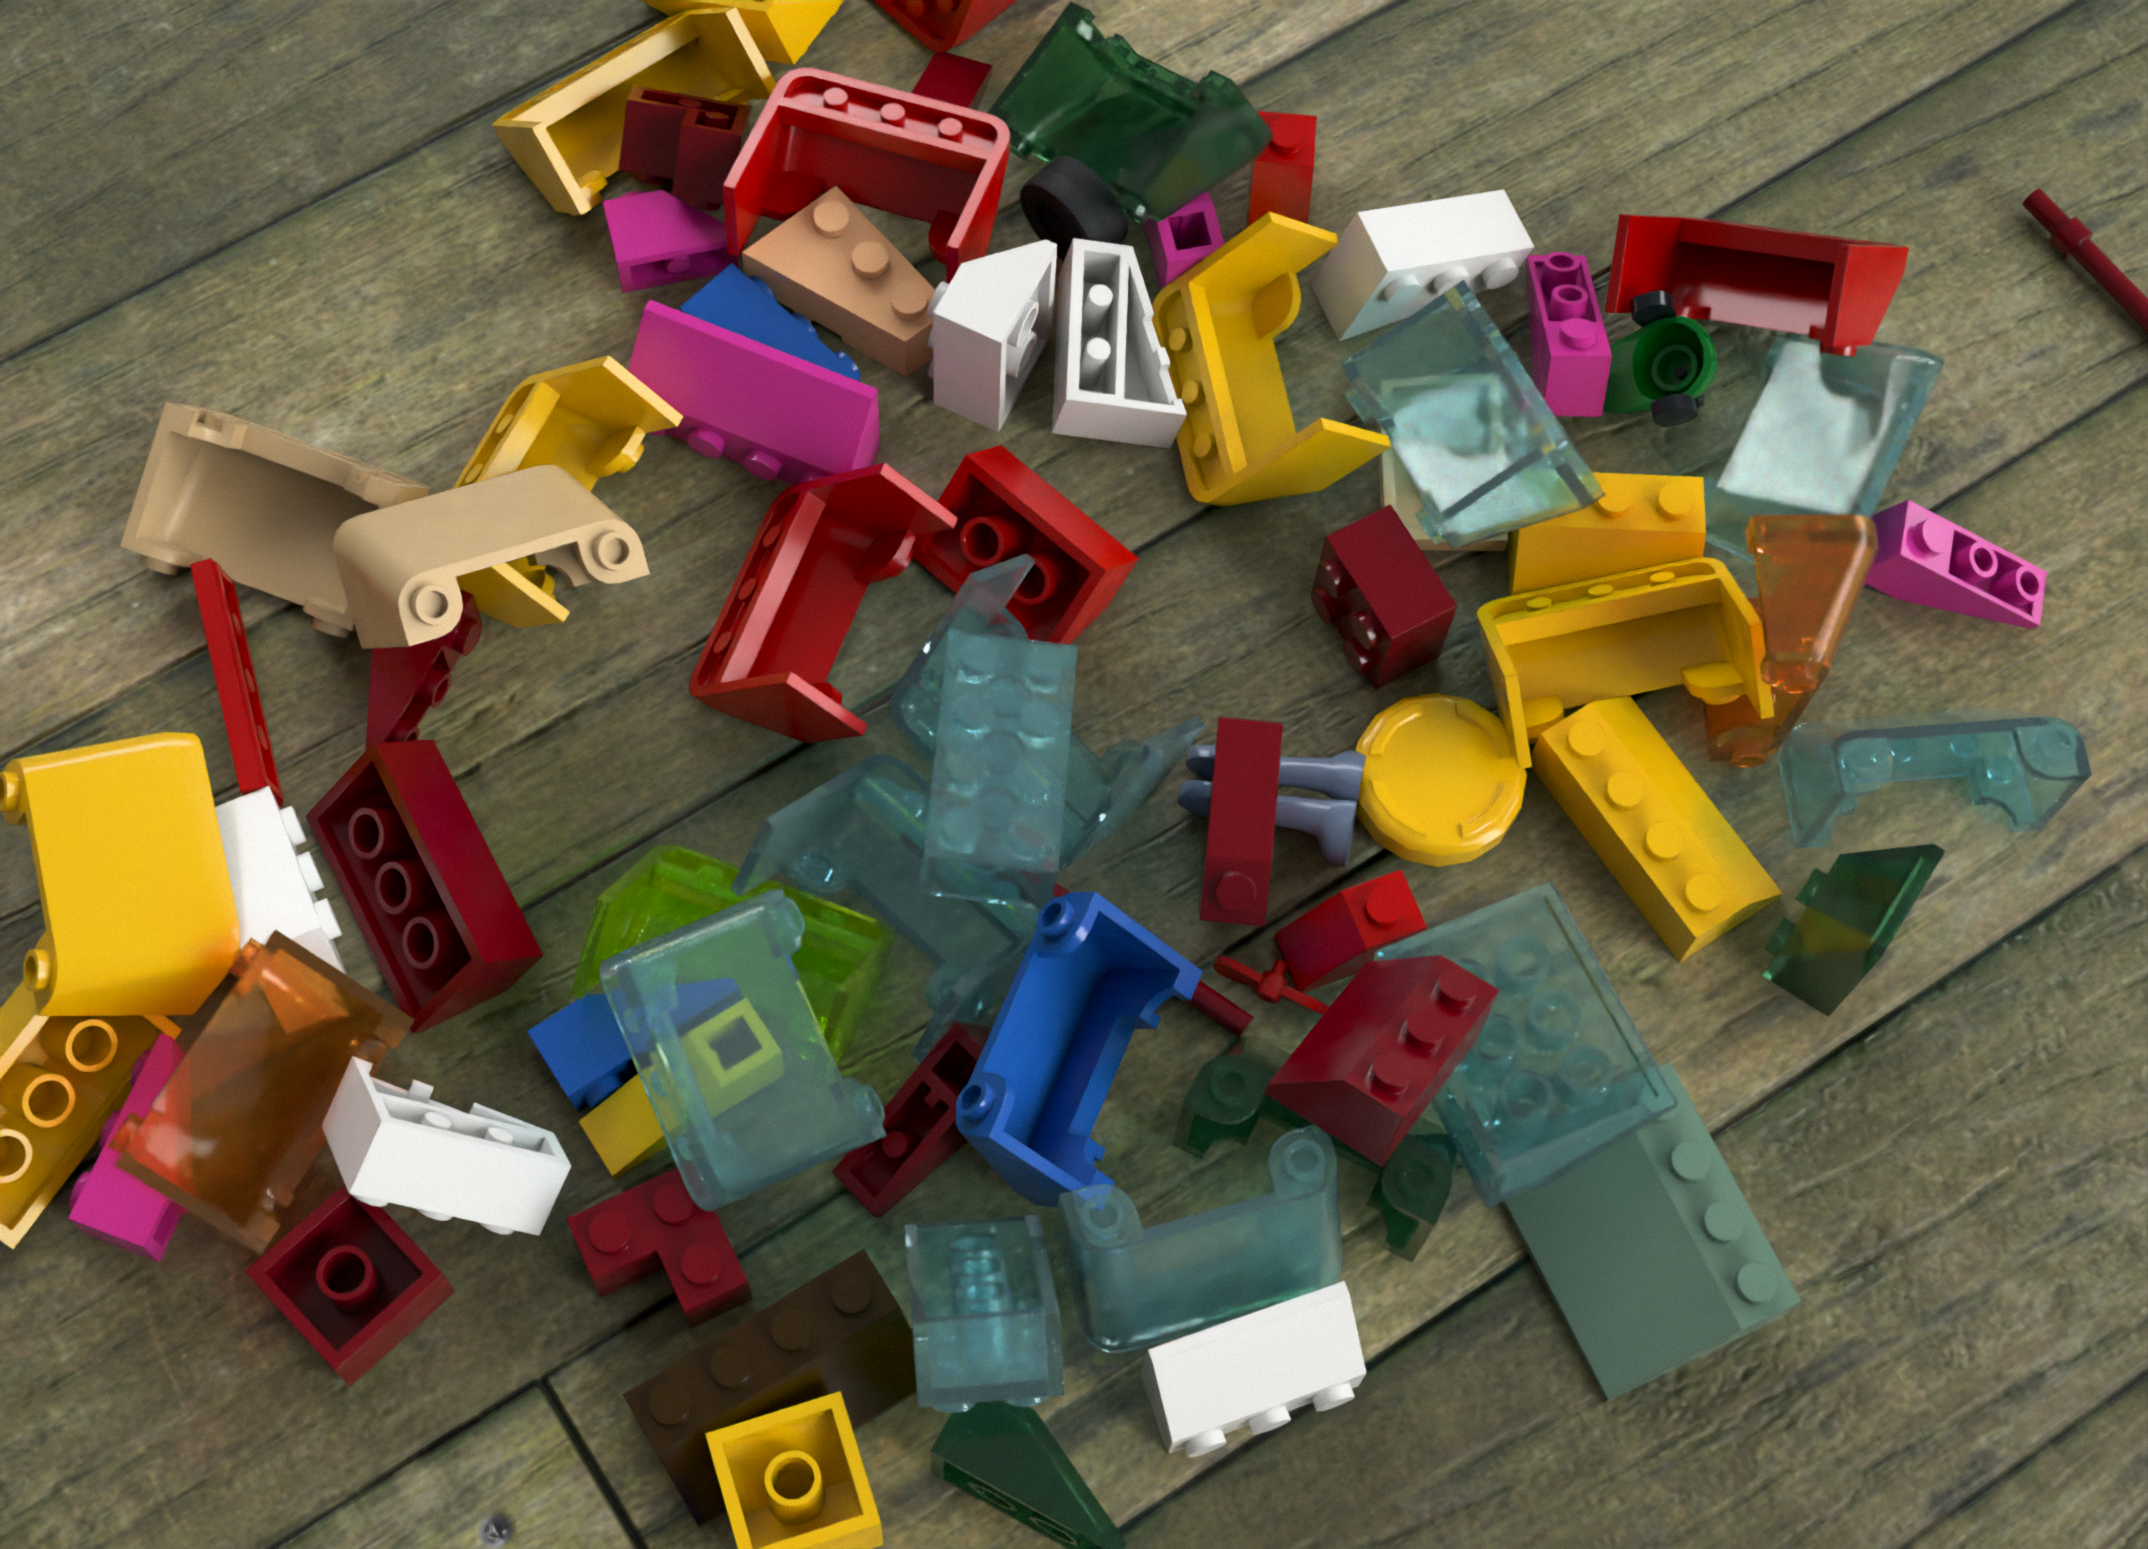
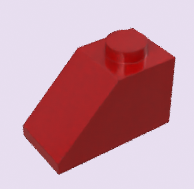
M1265 111L1257 112L1251 149L1246 228L1269 211L1308 224L1317 116Z
M1400 869L1338 892L1276 932L1273 938L1283 961L1288 964L1287 970L1295 989L1305 993L1357 974L1366 962L1399 959L1417 952L1427 926L1405 876Z

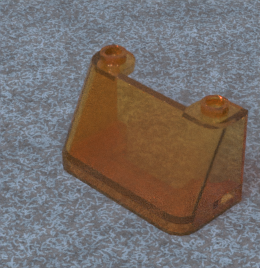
M1861 515L1752 516L1745 529L1748 554H1754L1759 598L1747 599L1762 621L1766 655L1760 664L1761 679L1766 684L1771 685L1774 717L1761 719L1746 694H1741L1735 701L1720 705L1708 704L1703 701L1709 761H1730V765L1737 768L1757 767L1765 764L1768 761V756L1780 748L1827 677L1877 556L1879 545L1876 523L1871 518Z
M276 929L262 943L250 937L227 970L237 977L227 994L144 1116L141 1117L132 1111L108 1145V1148L118 1153L112 1164L114 1169L245 1257L262 1255L281 1226L275 1222L278 1215L273 1212L274 1209L288 1208L295 1197L292 1195L293 1191L327 1141L321 1125L351 1057L354 1056L377 1065L389 1047L392 1049L397 1048L415 1020ZM373 1064L369 1072V1075L371 1077H373L376 1071L378 1070V1067H376Z

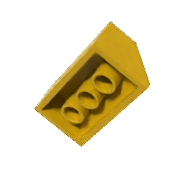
M1630 695L1593 701L1540 734L1531 753L1532 769L1679 963L1768 906L1783 894Z
M24 979L0 1008V1241L12 1249L16 1247L100 1138L104 1125L110 1115L115 1110L123 1108L133 1088L130 1084L131 1074L141 1053L146 1049L152 1050L159 1033L170 1036L174 1040L180 1034L182 1029L164 1015L38 1016L34 992L26 988Z

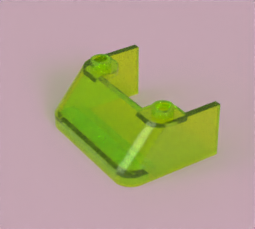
M660 845L651 849L597 898L570 994L583 999L605 976L611 978L612 982L624 991L660 987L670 978L684 983L734 978L741 989L744 999L747 998L755 1010L788 1022L785 1031L787 1041L794 1046V1051L798 1056L807 1061L814 1062L808 1086L820 1090L845 1058L887 963L895 935L887 925L874 918L694 850L674 845Z

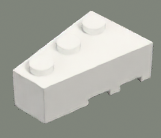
M1073 238L1058 279L1052 433L1170 449L1187 413L1182 398L1177 399L1168 372L1170 361L1166 348L1160 347L1152 323L1154 311L1133 246Z

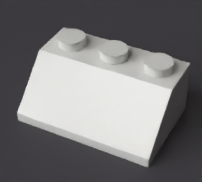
M1045 239L961 263L950 284L942 281L938 285L931 298L927 312L928 316L933 318V328L928 340V347L933 349V359L929 367L928 377L932 378L934 383V404L999 433L1052 338L1057 257L1056 243Z
M1345 1281L1148 1349L1140 1379L1167 1453L1170 1454L1185 1448L1188 1458L1203 1455L1224 1446L1227 1443L1224 1434L1249 1425L1253 1435L1264 1433L1291 1421L1288 1413L1290 1410L1313 1403L1316 1412H1321L1342 1405L1355 1398L1352 1388L1359 1386L1366 1375V1368L1350 1294Z

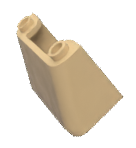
M165 402L120 547L142 554L139 562L140 565L169 575H177L179 566L190 568L192 563L212 558L233 581L304 606L303 611L314 617L311 625L314 629L337 637L348 638L350 631H356L334 558L333 541L336 531L343 522L354 516L429 496L431 487L227 413L204 407Z
M554 465L530 467L354 516L343 522L336 531L333 541L334 558L362 649L409 647L439 638L451 632L459 622L463 610L462 595L456 576L527 556L529 566L547 565L559 570L564 575L566 588L577 587L591 582L602 584L622 583L650 574L637 533L568 472Z

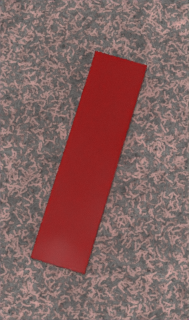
M212 558L192 563L190 568L240 792L243 795H247L269 786L278 806L282 807L284 798L235 583Z

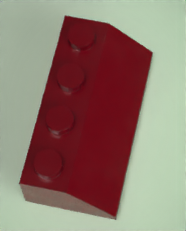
M433 739L374 742L305 816L412 1034L422 1033L507 991L544 956Z

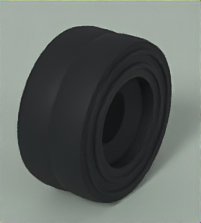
M1060 156L1053 159L1039 173L1029 179L1020 191L1021 206L1032 229L1040 240L1047 239L1057 244V256L1063 262L1073 238L1121 244L1127 236V220L1115 195L1093 170L1075 158Z

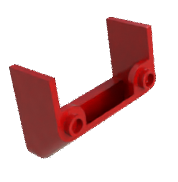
M803 67L793 69L779 79L723 184L727 254L736 257L740 256L760 216L786 221L827 191L837 186L853 203L931 223L932 225L928 233V248L931 255L938 262L946 265V283L950 284L961 263L985 257L988 251L1009 158V128L1000 118L981 111L817 68Z
M1619 214L1605 312L1631 313L1629 302L1632 298L1650 291H1665L1673 297L1676 316L1808 335V338L1820 341L1819 352L1841 356H1856L1857 346H1870L1905 273L1909 247L1704 218Z
M885 462L794 484L786 488L771 504L691 675L689 682L690 694L713 710L804 743L863 736L868 724L841 706L842 694L840 690L826 682V679L868 585L884 581L889 577L895 578L899 576L911 562L913 556V549L911 547L916 536L954 529L958 517Z

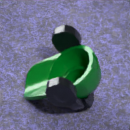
M1650 291L1632 298L1629 306L1632 320L1642 328L1610 345L1612 360L1603 411L1608 414L1617 415L1651 410L1653 421L1662 427L1678 426L1690 422L1698 416L1699 407L1704 406V392L1714 381L1717 373L1718 356L1714 343L1707 331L1696 320L1684 316H1676L1674 300L1668 292Z

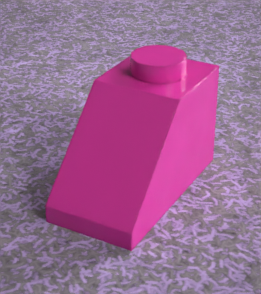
M664 190L647 193L632 191L616 199L603 201L622 293L718 275L731 263L739 268L738 257L727 254L725 224L699 209L688 206L684 201Z

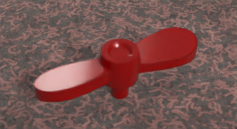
M1218 955L1213 963V969L1217 973L1233 981L1254 987V994L1266 1002L1277 1004L1280 998H1283L1321 1015H1324L1330 1008L1322 1001L1286 986L1287 980L1283 975L1288 964L1280 959H1276L1271 971L1264 970L1262 974L1222 955Z

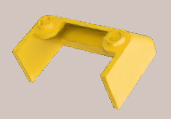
M736 7L689 9L672 15L493 122L492 126L503 146L556 212L570 213L572 216L582 215L603 200L599 191L608 183L605 178L619 171L626 102L634 85L747 105L746 103L752 99L768 100L776 82Z
M1269 211L1165 286L1156 296L1152 305L1154 311L1152 323L1160 347L1166 348L1170 361L1168 372L1177 399L1182 398L1187 413L1176 439L1188 490L1195 500L1224 507L1318 492L1391 447L1389 436L1325 418H1319L1296 433L1273 338L1286 330L1294 322L1300 310L1301 291L1296 274L1339 244L1336 233Z
M609 355L534 374L522 381L506 399L452 489L530 467L554 465L563 468L591 492L598 478L610 476L617 471L621 474L626 473L637 463L644 450V445L641 442L646 433L678 427L684 416ZM527 556L456 576L459 588L473 594L479 612L515 628L562 623L570 613V611L555 601L556 596L552 593L555 580L544 571L547 565L529 566Z
M1697 557L1495 599L1484 604L1477 611L1481 641L1499 717L1505 725L1519 770L1532 767L1528 743H1536L1542 732L1565 719L1564 709L1586 705L1593 701L1629 696L1684 684L1690 694L1702 698L1705 703L1713 705L1730 703L1738 699L1741 694H1746L1761 719L1774 717L1763 622L1724 563L1720 560Z

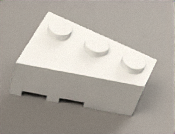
M1504 189L1356 213L1338 240L1339 244L1333 248L1310 285L1338 341H1342L1487 289L1503 287L1517 277L1519 267L1534 249V245Z
M269 786L216 806L215 810L239 922V947L282 1032L285 1033L358 1003L333 938L342 935L328 899L318 901L314 892L324 888L322 879L310 852L299 854L296 845L307 840L293 806L291 805L280 810Z
M354 1056L351 1057L321 1125L349 1194L372 1206L381 1207L386 1206L388 1203L416 1208L420 1213L436 1220L446 1221L452 1217L479 1222L486 1229L499 1234H512L515 1230L540 1235L571 1168V1164L553 1132L477 1103H473L469 1114L429 1099L433 1092V1086L413 1079L407 1091L371 1077L369 1072L373 1063Z

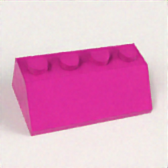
M649 299L643 311L628 371L684 417L678 427L648 434L654 436L668 434L687 442L693 450L709 458L723 456L743 464L750 473L761 479L773 481L778 478L793 485L872 465L880 449L878 389Z

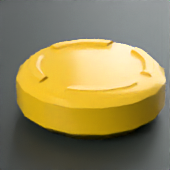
M1440 693L1403 698L1377 714L1357 742L1355 750L1366 755L1361 777L1356 816L1375 842L1403 860L1435 867L1471 862L1501 842L1522 807L1527 774L1525 768L1519 770L1505 725L1499 717L1469 699Z

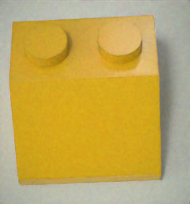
M841 1391L705 1433L737 1549H873L884 1545L880 1517Z

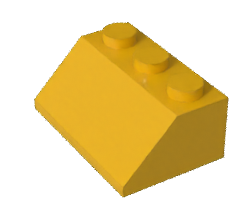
M1518 469L1506 502L1508 523V596L1669 562L1703 557L1706 537L1703 477Z

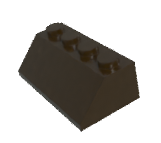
M863 1248L624 1393L623 1396L698 1527H701L727 1511L705 1433L841 1391L854 1432L935 1382L936 1377L900 1306Z

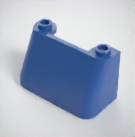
M1071 892L1051 899L1044 905L1037 917V928L968 1084L962 1089L957 1098L956 1126L965 1139L1012 1191L1037 1206L1103 1212L1115 1181L1096 1169L1094 1161H1101L1106 1149L1089 1138L1134 1029H1157L1161 1017L1154 1013V1011L1172 996H1176L1184 1001H1191L1203 971L1097 892Z

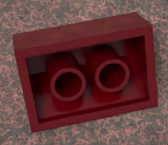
M1443 955L1366 962L1270 1080L1264 1093L1382 1167L1478 1040L1500 990Z

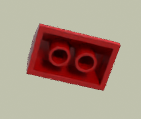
M1002 445L965 455L937 501L958 517L954 529L916 536L911 547L913 549L912 557L1043 667L1050 665L1108 607L1139 559Z

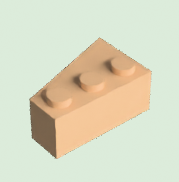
M837 186L827 191L742 251L745 275L748 277L756 275L761 278L772 290L778 302L793 309V313L801 314L810 323L813 320L841 336L844 344L904 377L909 376L933 358V349L928 347L929 336L933 328V318L929 317L927 312L935 289Z

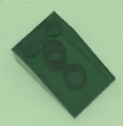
M1935 844L1845 853L1837 857L1826 873L1815 867L1795 897V900L1805 905L1795 923L1784 917L1764 947V950L1772 954L1773 958L1762 976L1829 1017L1882 957L1944 855L1945 850Z
M972 1376L931 1449V1474L1065 1549H1125L1127 1542L1034 1409L1025 1405L1028 1395L1015 1385L999 1377L991 1376L989 1382L985 1383Z

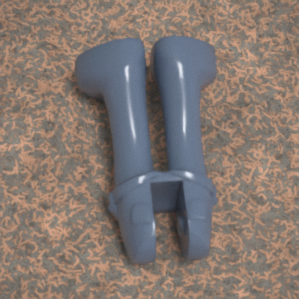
M1215 745L1190 746L1186 757V767L1201 777L1212 779ZM1346 750L1332 758L1280 757L1278 785L1319 792L1331 799L1277 795L1275 825L1300 830L1313 835L1317 839L1323 859L1332 865L1347 866L1366 755L1356 750ZM1202 780L1183 782L1178 793L1179 806L1192 813L1208 817L1211 782Z

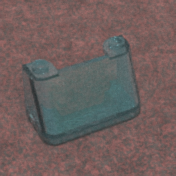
M1464 279L1340 364L1353 385L1344 392L1348 401L1364 423L1372 417L1377 420L1387 436H1389L1395 450L1420 490L1421 495L1418 497L1424 508L1417 512L1415 516L1435 545L1446 540L1453 549L1584 510L1606 496L1605 491L1523 363Z
M1792 333L1790 338L1778 334L1762 367L1773 372L1720 479L1717 480L1707 475L1704 481L1705 541L1827 597L1850 560L1871 520L1944 365L1945 359L1923 349L1872 341L1870 346H1857L1856 356L1833 355L1819 352L1820 341L1810 339L1808 335Z
M1999 707L1810 720L1799 723L1791 729L1779 749V765L1795 849L1827 846L1833 838V825L1836 819L1841 815H1851L1857 808L1856 797L1876 793L1887 782L1968 776L1974 805H1984L1991 802L2001 807L2010 816L2008 820L2010 831L2020 832L2042 830L2092 775L2083 738L2071 723L2058 717Z
M782 889L766 891L606 958L600 965V979L605 995L683 1182L692 1199L704 1211L711 1212L748 1198L887 1136L882 1122L885 1120L884 1108L876 1091L868 1084L862 1086L855 1078L848 1077L842 1079L790 957L791 954L796 953L800 949V935L805 933V923L798 906L791 898L785 897Z
M1310 1125L1292 1130L1282 1135L1275 1142L1267 1161L1268 1176L1274 1193L1142 1229L1137 1209L1131 1198L1120 1188L1101 1184L1059 1194L1054 1235L1081 1328L1088 1342L1098 1350L1110 1354L1125 1353L1196 1333L1335 1284L1340 1276L1343 1260L1336 1152L1330 1134L1316 1125Z

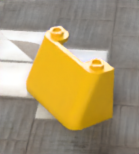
M160 732L12 759L4 770L0 772V812H3L4 819L9 825L28 826L46 931L38 940L35 949H30L26 953L23 963L24 983L28 990L34 992L37 1015H194L231 971L237 960L240 946L239 922L204 752L198 736L195 733Z

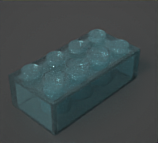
M949 629L941 671L917 885L918 894L1042 909L1051 900L1059 869L1078 646Z
M1039 1215L905 1225L908 1292L918 1407L933 1406L937 1411L954 1413L968 1410L974 1407L977 1402L1005 1400L1008 1404L1014 1406H1033L1043 1403L1048 1399V1396L1064 1395L1060 1312Z

